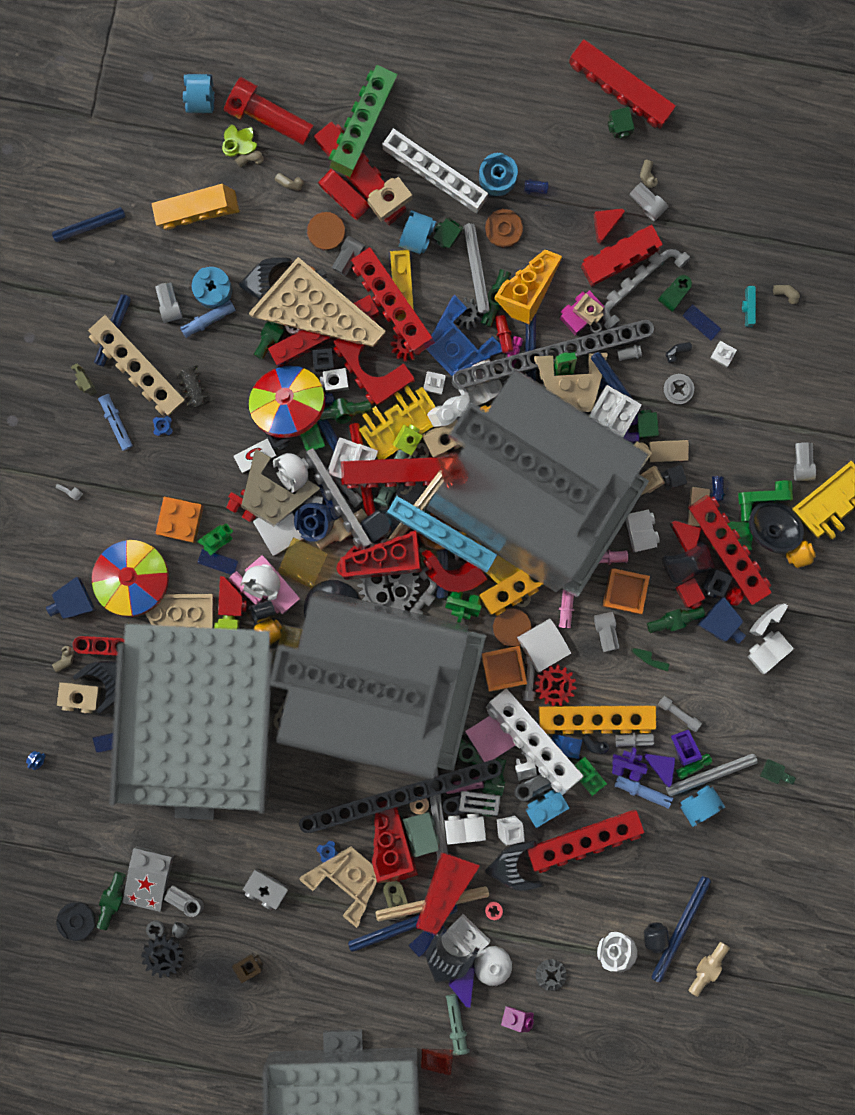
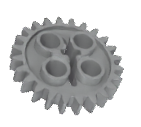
M412 573L401 574L396 579L392 578L391 575L388 576L389 581L394 583L391 587L395 598L394 602L391 601L388 588L383 586L386 584L385 576H382V582L379 584L374 583L371 577L360 579L363 583L358 584V587H362L363 590L359 594L365 595L362 599L364 601L368 600V602L405 610V605L411 607L410 600L416 601L413 594H419V591L414 589L420 586L419 583L414 581L419 576H413ZM399 586L406 589V594L403 597H399L395 593V589ZM383 591L387 594L388 598L385 602L378 601L377 594Z

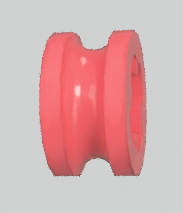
M490 902L485 908L486 916L491 920H497L502 916V906L497 902ZM497 906L498 915L495 913L496 916H491V912L488 911L489 908Z

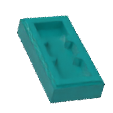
M748 286L745 289V301L742 302V312H745V327H752L756 323L755 286Z

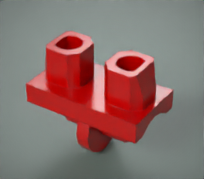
M243 489L240 494L244 496L245 490ZM231 492L228 496L230 500L226 508L236 513L242 505L243 499ZM246 510L242 518L252 522L256 516Z

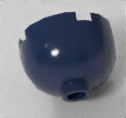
M308 503L296 511L294 526L303 539L310 542L318 541L326 537L332 530L333 515L321 503Z

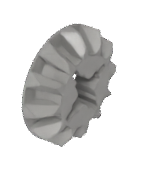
M674 374L666 380L664 394L667 400L673 404H683L692 398L694 384L688 376ZM685 384V386L682 389L683 394H680L679 392L675 393L674 395L672 394L676 389L675 385L680 386Z

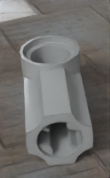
M642 183L638 184L629 194L653 221H656L668 208L667 203L661 197L655 196Z
M162 283L156 286L163 322L181 319L182 313L179 303L176 301L172 283Z
M796 443L794 480L815 481L816 466L813 463V443Z
M613 612L594 615V623L597 632H599L603 652L619 649Z
M175 885L171 886L164 899L184 911L189 917L198 915L204 908L200 898L193 897ZM191 902L197 904L198 909L196 912L190 910L189 905Z

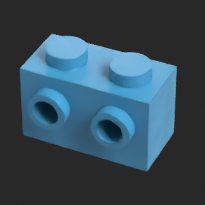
M553 789L544 795V799L540 801L536 799L527 805L528 808L525 810L536 828L569 809L560 792L558 793Z

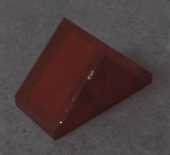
M456 453L437 458L445 489L464 484L467 481L468 474Z
M423 1048L421 1068L452 1075V1050Z

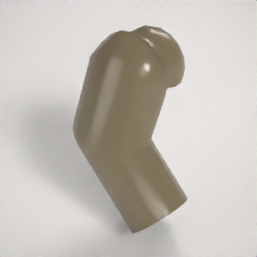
M254 150L250 154L240 155L235 159V162L241 168L248 161L261 164L264 161V157L260 151Z
M644 160L640 178L646 187L653 188L658 184L657 178L651 174L653 162Z
M278 173L275 177L276 182L285 188L295 191L301 190V187L304 185V181L299 177L295 178L294 181L281 173Z
M773 286L774 295H786L789 297L788 300L791 304L799 302L800 294L792 286Z
M64 646L61 650L63 652L61 660L52 664L56 673L72 664L75 653L70 646Z

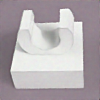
M720 341L710 359L727 368L737 350Z
M427 371L424 390L442 395L446 375Z
M519 759L516 760L517 765L515 768L519 781L537 776L535 763H531L527 759V763L521 764Z

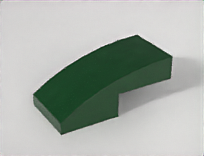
M631 648V652L642 662L656 669L668 671V663L651 660L652 652Z

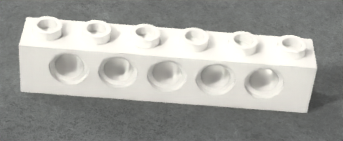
M395 129L391 131L384 141L383 150L476 214L488 197L486 191Z
M507 688L489 702L486 707L488 714L493 719L496 718L500 723L501 729L506 734L509 733L513 738L514 744L518 748H522L526 753V758L531 763H535L539 768V773L544 778L547 777L552 788L556 792H560L563 795L580 781L583 775ZM508 710L512 717L505 716L503 711ZM516 725L523 726L524 732L518 731ZM529 739L535 740L537 746L530 745ZM542 754L548 755L550 761L543 760ZM554 769H560L563 775L558 776Z

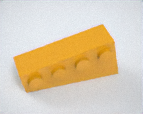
M224 184L152 203L156 226L164 230L173 229L177 225H188L196 221L239 213L235 190Z

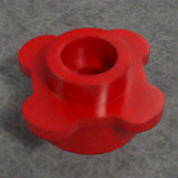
M734 587L729 590L726 600L730 605L737 606L741 603L744 597L742 589Z

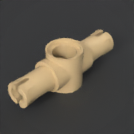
M362 508L354 513L359 523L368 517ZM342 517L333 522L332 530L326 537L315 541L320 550L333 541L337 542L339 540L341 542L351 535V532L348 533L344 528Z
M720 942L712 955L704 957L700 961L696 969L698 972L696 974L697 978L689 988V992L698 997L705 985L710 983V981L714 982L722 970V959L730 949L726 944Z

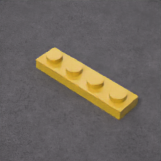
M409 250L390 251L392 280L413 309ZM399 315L397 320H404L406 318V315Z

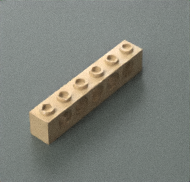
M106 315L88 330L91 334L89 338L96 345L100 343L104 347L102 352L109 359L113 357L118 362L115 366L122 373L126 371L131 376L129 381L135 387L139 385L144 390L142 392L144 397L149 402L153 400L157 404L155 408L162 416L165 413L167 416H170L185 402L183 397ZM107 334L114 336V341L111 344L104 342V337ZM121 348H125L128 352L124 358L117 356V351ZM132 363H140L141 368L138 372L130 370ZM147 376L153 377V385L145 386L143 383L144 378ZM160 390L167 392L165 400L157 399L156 395Z

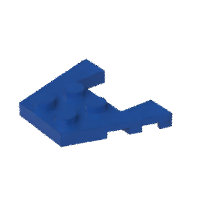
M455 295L451 298L431 335L435 343L426 349L451 376L459 370L469 368L479 361L486 360L490 356L502 352L501 344L493 336L477 349L456 327L453 322L467 307Z

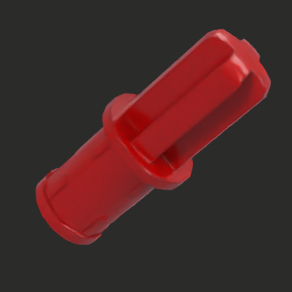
M505 315L497 316L494 319L498 331L497 338L500 340L502 352L508 354L513 352L510 337L512 332L508 328L507 317Z

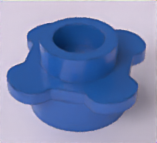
M169 416L165 418L155 417L153 419L154 434L156 436L172 434L173 430L170 425L172 419Z
M37 751L32 752L26 760L28 768L33 770L40 768L44 763L45 754Z
M328 841L327 844L317 847V852L320 853L323 863L339 854L335 850V843L333 841Z

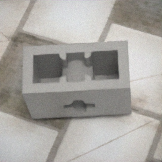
M255 868L243 888L247 897L252 900L259 899L262 901V905L269 910H272V908L277 909L289 889L288 886L258 868ZM265 886H267V887H268V892H270V894H269V893H265V895L262 894V889H261V888H264Z

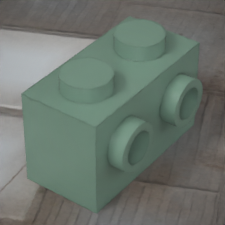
M429 812L403 819L412 857L439 850L440 841L434 833L433 827H435V823Z

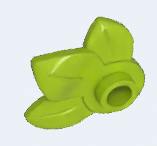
M233 125L228 127L224 133L225 141L222 146L224 154L233 157L238 154L247 155L253 152L257 147V144L252 142L254 136L253 128L250 127L237 131Z

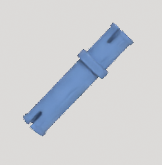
M229 300L199 318L198 316L195 317V320L180 327L185 338H188L200 330H205V327L236 310Z
M106 394L98 398L105 412L104 417L108 419L122 451L133 447L118 415L119 411L115 409L110 395ZM108 406H109V408H110V410H111V412H112V414H113L115 420H113L112 415H111V413H110V411H109V409H108ZM116 425H118V427H119V429H120V431H121V433H122V435H123V438L121 437L120 432H119V430H118V428H117Z
M618 776L617 782H615V787L630 792V795L640 796L669 809L670 802L673 800V797L640 785V782H633L621 776Z

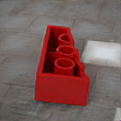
M650 225L645 229L637 231L629 238L621 239L616 245L602 249L600 254L586 257L583 260L584 263H582L581 269L592 287L651 257L656 252L658 253L663 244L653 225Z
M412 531L404 536H399L371 548L341 557L342 577L345 580L422 572L417 531Z
M441 852L416 927L437 934L480 865Z

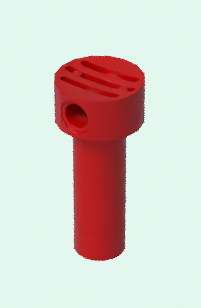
M240 77L227 99L224 111L239 120L246 114L297 143L304 145L314 125L256 94L258 86Z

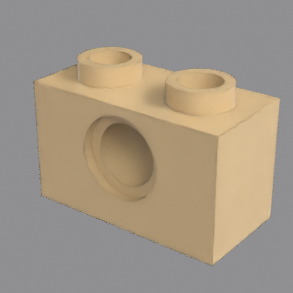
M399 177L389 179L384 184L385 187L381 190L376 189L369 194L368 204L381 222L412 200V194ZM392 194L394 199L387 202L384 200V196Z
M457 419L449 425L439 426L422 434V439L432 457H442L447 454L448 449L461 447V445L451 439L447 444H441L440 442L442 435L450 434L458 421Z
M61 682L59 684L57 706H62V710L66 711L80 708L83 713H93V710L99 708L101 687ZM77 693L83 695V701L80 704L74 699Z

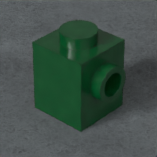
M629 107L610 111L609 132L613 133L614 138L625 139L630 137V134H633L634 125Z
M448 217L443 223L439 222L434 229L436 234L433 238L437 240L436 243L444 249L447 247L449 249L454 245L464 227Z
M642 410L640 414H637L636 427L639 439L659 436L657 412L652 413L651 410Z

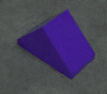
M689 730L671 736L680 764L687 765L702 759Z
M644 754L643 757L669 788L672 785L675 758Z
M471 965L465 976L449 982V986L466 1007H471L474 965Z

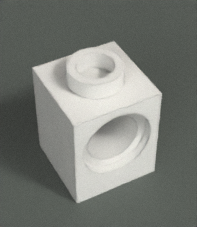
M345 368L323 371L320 383L325 388L326 393L349 390ZM336 376L339 378V383L334 386L330 385L329 379Z
M516 816L497 819L498 837L505 845L524 842L523 823Z

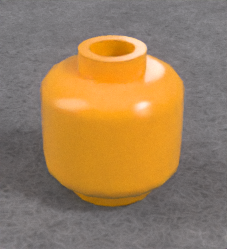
M805 540L795 550L786 553L789 564L793 563L796 568L810 565L813 563L814 558H816L812 543L808 544Z
M268 619L254 626V630L270 631L269 646L281 638L280 630L282 626L278 620Z

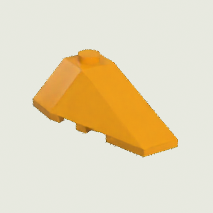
M547 250L542 251L529 262L526 268L516 272V276L502 284L495 295V300L512 318L530 324L562 260V256Z

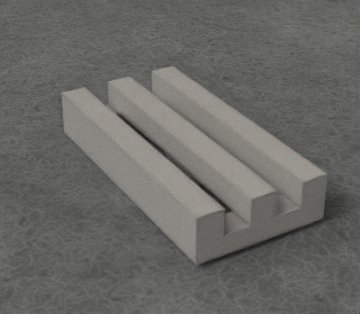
M461 791L459 811L498 815L500 795ZM465 796L494 799L496 801L493 803L465 799ZM466 803L491 806L495 808L494 810L464 807V804Z

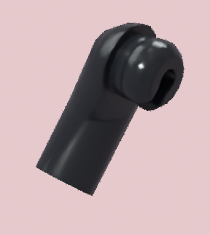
M685 342L674 345L666 352L665 358H667V362L674 363L678 360L677 354L691 351V343Z
M586 734L581 738L591 753L605 754L610 748L607 742L594 741L590 734Z

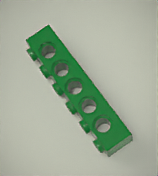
M376 65L374 71H369L366 81L369 82L367 86H362L358 95L361 99L359 102L355 101L351 110L354 114L352 118H347L344 125L346 131L344 134L340 133L336 144H339L337 150L333 149L329 156V160H331L329 168L348 177L351 176L398 74L379 65ZM365 102H370L373 106H368ZM358 118H363L366 122H361ZM350 134H356L358 138H353ZM343 150H349L351 154H346Z

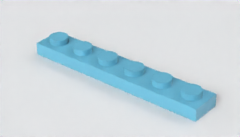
M396 496L386 513L486 573L497 554Z

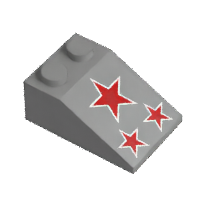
M140 846L134 847L123 903L160 912L174 855Z

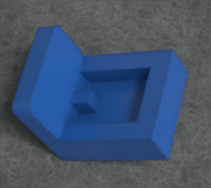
M553 734L552 741L566 757L579 758L582 740Z

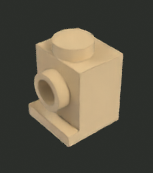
M585 293L574 307L573 312L591 326L593 322L598 323L604 315L602 310L604 308ZM591 306L594 311L589 313L587 307Z

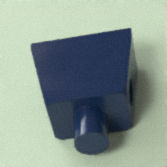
M80 577L74 578L54 592L52 597L55 603L46 607L50 617L60 613L63 619L96 611Z
M721 598L698 623L700 628L723 642H726L731 637L739 644L746 636L738 629L743 620L725 598Z

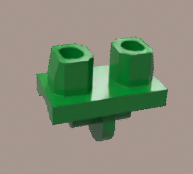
M226 523L222 526L219 525L203 536L198 542L204 546V550L208 551L211 556L231 542L233 530Z
M452 592L450 597L448 596L445 608L452 610L451 615L458 617V623H461L462 618L470 620V616H479L481 610L480 596L470 595L469 602L461 600L463 592Z
M585 757L574 765L583 775L580 782L591 796L607 784Z

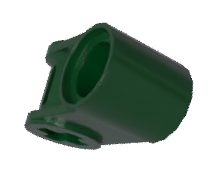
M686 275L677 277L670 287L658 298V301L673 312L692 286L691 279ZM684 281L686 283L685 287L679 288L680 283Z

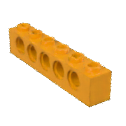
M520 570L479 596L490 615L495 613L497 616L506 611L505 606L510 603L514 606L523 601L522 596L526 594L531 596L538 592L537 587L543 583L533 582L531 576ZM517 581L524 584L522 592H517L514 589V584ZM500 591H504L508 595V599L505 602H500L497 598Z
M539 706V726L546 734H555V730H563V734H574V730H582L583 734H591L593 730H601V733H613V730H620V733H632L633 729H639L640 733H651V729H656V706ZM560 714L563 716L564 722L557 726L554 724L553 719L556 715ZM577 714L583 717V722L580 725L573 723V717ZM596 714L602 717V722L599 725H594L592 722V717ZM615 714L621 716V722L618 725H614L611 722V718ZM634 714L640 716V722L637 725L631 723V717Z

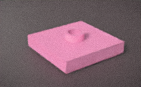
M491 716L465 731L484 762L495 759L515 746L513 738L509 733L506 734L501 729L500 723L496 718L493 719Z

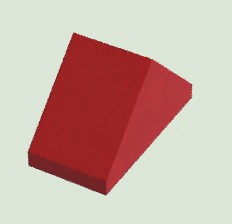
M614 209L595 212L594 223L597 243H602L623 216L625 210Z
M678 521L670 523L685 552L697 545L701 528Z

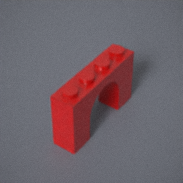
M342 339L334 341L336 346L333 348L339 358L343 356L346 361L344 366L349 373L353 372L356 375L355 382L360 389L364 387L368 393L365 396L371 405L375 403L378 407L393 397L396 392L399 393L405 386L415 382L414 377L405 364H402L385 376H369L359 365L360 353L367 345Z

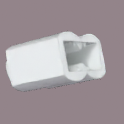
M467 395L452 397L442 406H437L430 410L427 416L433 427L449 425L462 415L470 401Z
M648 509L629 514L625 521L633 552L657 547V543L660 541L658 532H654L653 524H655L653 513H650Z
M771 631L763 638L765 642L760 646L757 643L749 650L751 654L747 657L762 674L768 672L794 649L779 631L775 633Z
M479 813L467 814L468 818H460V815L448 816V820H444L447 844L486 840L483 816H479Z

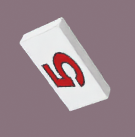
M268 439L234 455L242 473L250 470L256 449L268 455L271 459L276 457Z

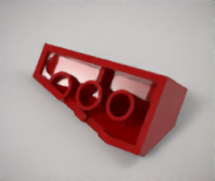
M387 800L379 802V806L386 807ZM398 807L375 813L372 865L377 883L401 881L417 876L414 857H412Z

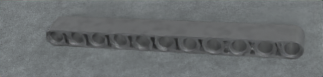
M641 320L465 368L453 375L452 384L456 389H465L509 377L514 371L511 364L513 360L520 362L521 368L516 370L521 373L538 369L537 364L531 363V355L549 356L548 352L553 350L558 356L562 353H568V345L575 348L576 358L641 341L653 333L654 326L649 320ZM640 326H646L648 333L642 334ZM623 330L629 332V339L622 337L621 332ZM603 336H610L612 343L606 344L603 341ZM586 340L593 342V349H588L585 346ZM493 366H501L502 374H496L493 371ZM481 370L484 373V378L477 379L475 371ZM458 375L464 376L466 383L459 384L456 381V377Z

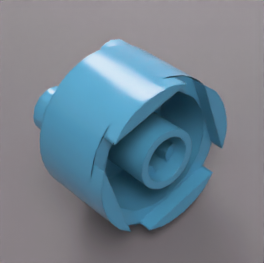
M184 74L186 91H183V103H185L186 113H213L214 92L212 86H214L212 74Z
M493 153L487 156L479 170V182L484 191L494 196H502L509 193L514 188L517 180L518 169L515 161L503 153ZM495 172L501 174V177L495 176Z
M411 210L398 247L417 254L424 253L430 240L427 239V235L430 236L436 221H433L431 217Z
M216 267L201 268L194 276L192 291L201 305L206 308L215 309L230 300L232 285L224 271ZM214 284L216 289L210 291L208 287Z
M709 785L698 791L697 794L699 796L696 798L691 795L680 802L682 804L680 808L692 827L697 825L695 821L700 823L719 812V808H725L713 787L710 788Z

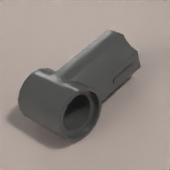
M348 236L332 269L346 277L353 266L351 260L362 253L366 245Z
M539 774L524 783L518 784L514 789V795L518 800L527 801L551 788V782L547 777L544 778ZM521 787L528 789V795L524 798L520 797L518 793Z

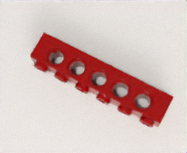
M369 247L351 260L354 264L352 267L357 277L360 275L365 281L362 284L368 292H373L375 296L372 299L378 307L382 305L385 310L382 313L387 321H393L395 324L393 329L398 337H404L406 341L403 344L409 353L413 351L415 355H418L433 345L435 342L372 249ZM370 269H374V274L368 276L367 272ZM380 284H385V288L383 290H377V287ZM389 300H396V302L393 305H387ZM399 315H406V318L404 320H397ZM411 329L417 330L415 335L408 336V332Z
M705 495L690 505L688 509L740 589H742L749 603L753 605L772 593L769 589L771 584L766 577L762 578L759 574V571H761L756 561L752 562L748 557L751 553L745 545L741 546L739 543L740 536L735 529L731 530L728 526L730 521L725 513L721 514L717 509L720 505L716 499ZM714 512L715 519L711 522L706 521L707 513ZM724 528L726 531L725 535L718 538L716 536L717 530ZM735 544L736 550L731 554L727 553V546ZM740 560L746 561V566L743 569H737V563ZM756 576L755 584L748 585V578Z
M634 809L540 842L537 846L528 848L527 852L534 871L542 873L550 870L549 866L557 864L558 867L567 864L569 859L575 858V860L585 858L586 853L593 851L596 854L604 851L606 846H619L623 844V840L630 839V841L639 839L641 838L640 834H643L644 830L638 813ZM621 824L627 826V831L624 834H618L617 828ZM601 831H608L609 837L607 840L602 841L599 839ZM589 837L591 839L588 847L581 846L582 838ZM567 843L573 846L572 851L568 854L562 851V847ZM547 850H552L555 855L553 859L547 860L544 858V853Z

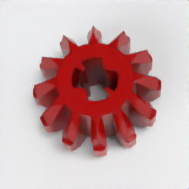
M409 331V332H408V336H413V335H415V334H416V331H414L411 335H409V333H410V331ZM393 335V339L397 342L393 341L390 345L396 347L392 349L393 354L399 352L396 358L400 359L403 355L404 362H407V356H410L411 360H415L414 352L411 351L409 353L406 348H403L402 343L406 341L404 337Z

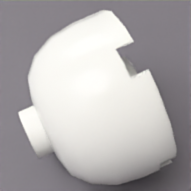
M287 453L273 460L274 468L278 466L279 469L277 475L287 490L292 489L291 493L305 485L308 480L307 469L309 465L304 458L301 459L295 454Z
M263 564L262 566H254L247 570L240 586L244 585L243 590L252 596L261 599L263 596H269L268 600H275L281 584L279 576L273 571V568Z
M619 932L609 933L610 935L600 941L597 956L605 969L612 972H624L635 963L637 948L635 942L629 936Z
M488 946L475 957L474 971L482 983L489 986H497L504 983L510 977L512 961L504 949L497 946Z

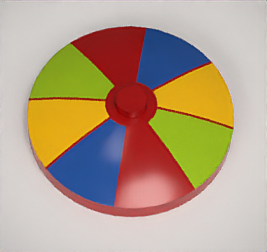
M283 366L269 371L257 381L249 397V410L255 424L266 434L280 438L294 437L308 431L320 419L325 407V392L319 379L309 370L297 366Z
M137 540L121 541L107 548L97 559L92 572V587L98 601L110 612L124 617L140 616L154 609L163 599L169 583L168 567L162 555L149 544Z

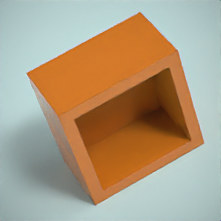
M163 497L155 534L196 544L204 506Z
M611 568L602 607L642 614L650 576Z
M520 646L481 654L488 691L527 684Z

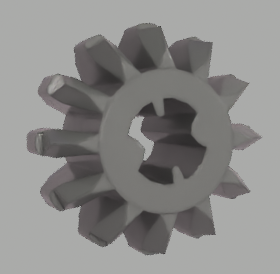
M464 297L463 304L467 307L465 311H470V317H463L462 313L453 323L457 324L460 322L459 329L466 325V329L470 330V324L476 328L477 323L475 321H482V318L478 315L483 313L478 312L477 304L473 305V298L470 300V303H467V298Z

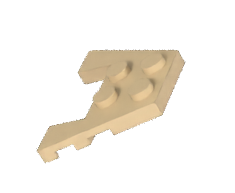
M594 353L588 354L589 374L554 376L553 356L534 357L546 389L582 412L592 411L602 374L591 360V356ZM601 353L606 360L607 353Z
M351 846L304 874L299 879L312 891L315 890L326 876L355 899L354 903L343 914V917L357 928L377 880L372 863Z

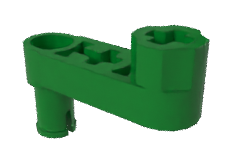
M775 481V491L738 493V502L741 505V522H749L754 502L793 500L792 481Z

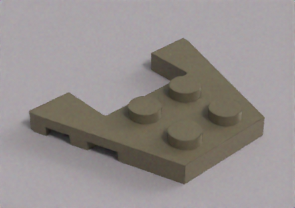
M256 449L241 507L274 527L297 507L305 503L307 499L315 495L320 487L307 480L305 485L298 489L294 495L261 474L271 457Z

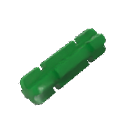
M705 754L701 760L687 764L684 768L677 769L676 773L680 779H684L688 774L691 775L704 768V765L708 766L713 762L709 754Z

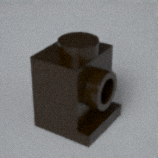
M251 953L234 963L232 968L242 984L262 972L263 968L261 966L264 963L259 955L255 956L254 953ZM249 962L252 963L253 968L248 969L246 967V964Z

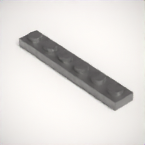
M312 448L306 451L305 460L309 465L308 469L314 471L316 482L325 489V497L334 504L333 508L336 515L342 517L344 528L348 533L351 532L354 537L353 542L358 549L361 548V550L370 548L371 542L315 450Z

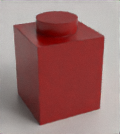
M695 578L675 587L686 608L691 606L694 609L702 604L701 600L705 599Z

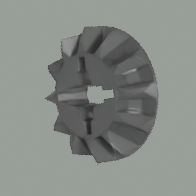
M545 960L536 970L538 984L547 991H556L566 981V969L557 960ZM546 969L550 972L556 971L555 977L557 981L553 979L545 981L548 977Z

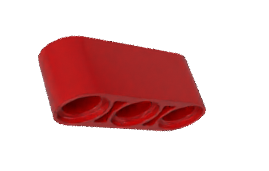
M330 169L318 182L319 186L355 220H358L370 208L368 202L334 170Z
M80 636L73 641V649L80 654L118 655L117 644L121 641L125 643V639ZM81 640H85L87 642V648L85 650H81L79 648V642ZM102 640L107 645L104 651L98 649V643Z

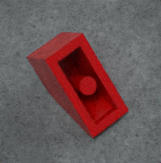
M220 576L218 615L243 616V612L247 611V601H244L242 594L226 577Z

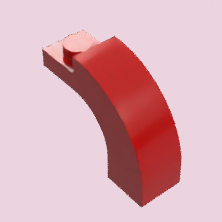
M428 549L421 553L425 559L423 563L428 568L425 574L445 590L464 592L479 586L487 580L482 570L469 562L458 569L445 570L435 555Z

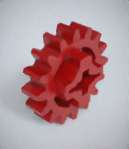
M550 665L549 671L544 669L542 670L543 675H537L540 681L534 683L539 685L535 692L541 693L538 698H545V704L551 701L553 707L556 702H558L559 706H562L563 700L567 703L569 702L568 696L574 697L571 690L577 688L572 686L576 679H570L573 673H565L566 667L560 670L559 665H556L555 669ZM551 673H560L563 676L554 678ZM546 679L547 688L543 690V681ZM552 681L560 682V684L558 685V687L560 688L559 690H550L553 686L551 683ZM568 681V690L565 693L563 690L564 684ZM552 693L558 694L560 698L553 699L548 696Z

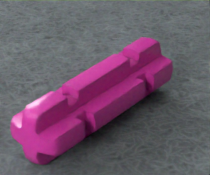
M513 337V352L508 353L507 357L519 354V347H521L523 342L522 338ZM513 360L511 362L513 368L515 367L514 364H516L517 360Z

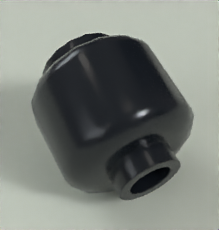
M650 923L644 929V943L647 949L652 950L654 953H661L669 946L668 928L663 926L662 923Z

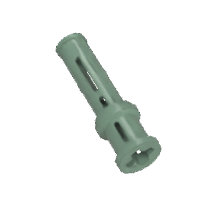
M397 450L394 459H407L409 454L402 450ZM385 483L380 484L379 494L374 499V502L389 508V502L393 493H396V487H385Z
M456 994L446 995L452 1029L450 1039H452L454 1047L452 1053L453 1055L467 1054L470 1051L467 1048L465 1038L467 1032L463 1030L458 996Z

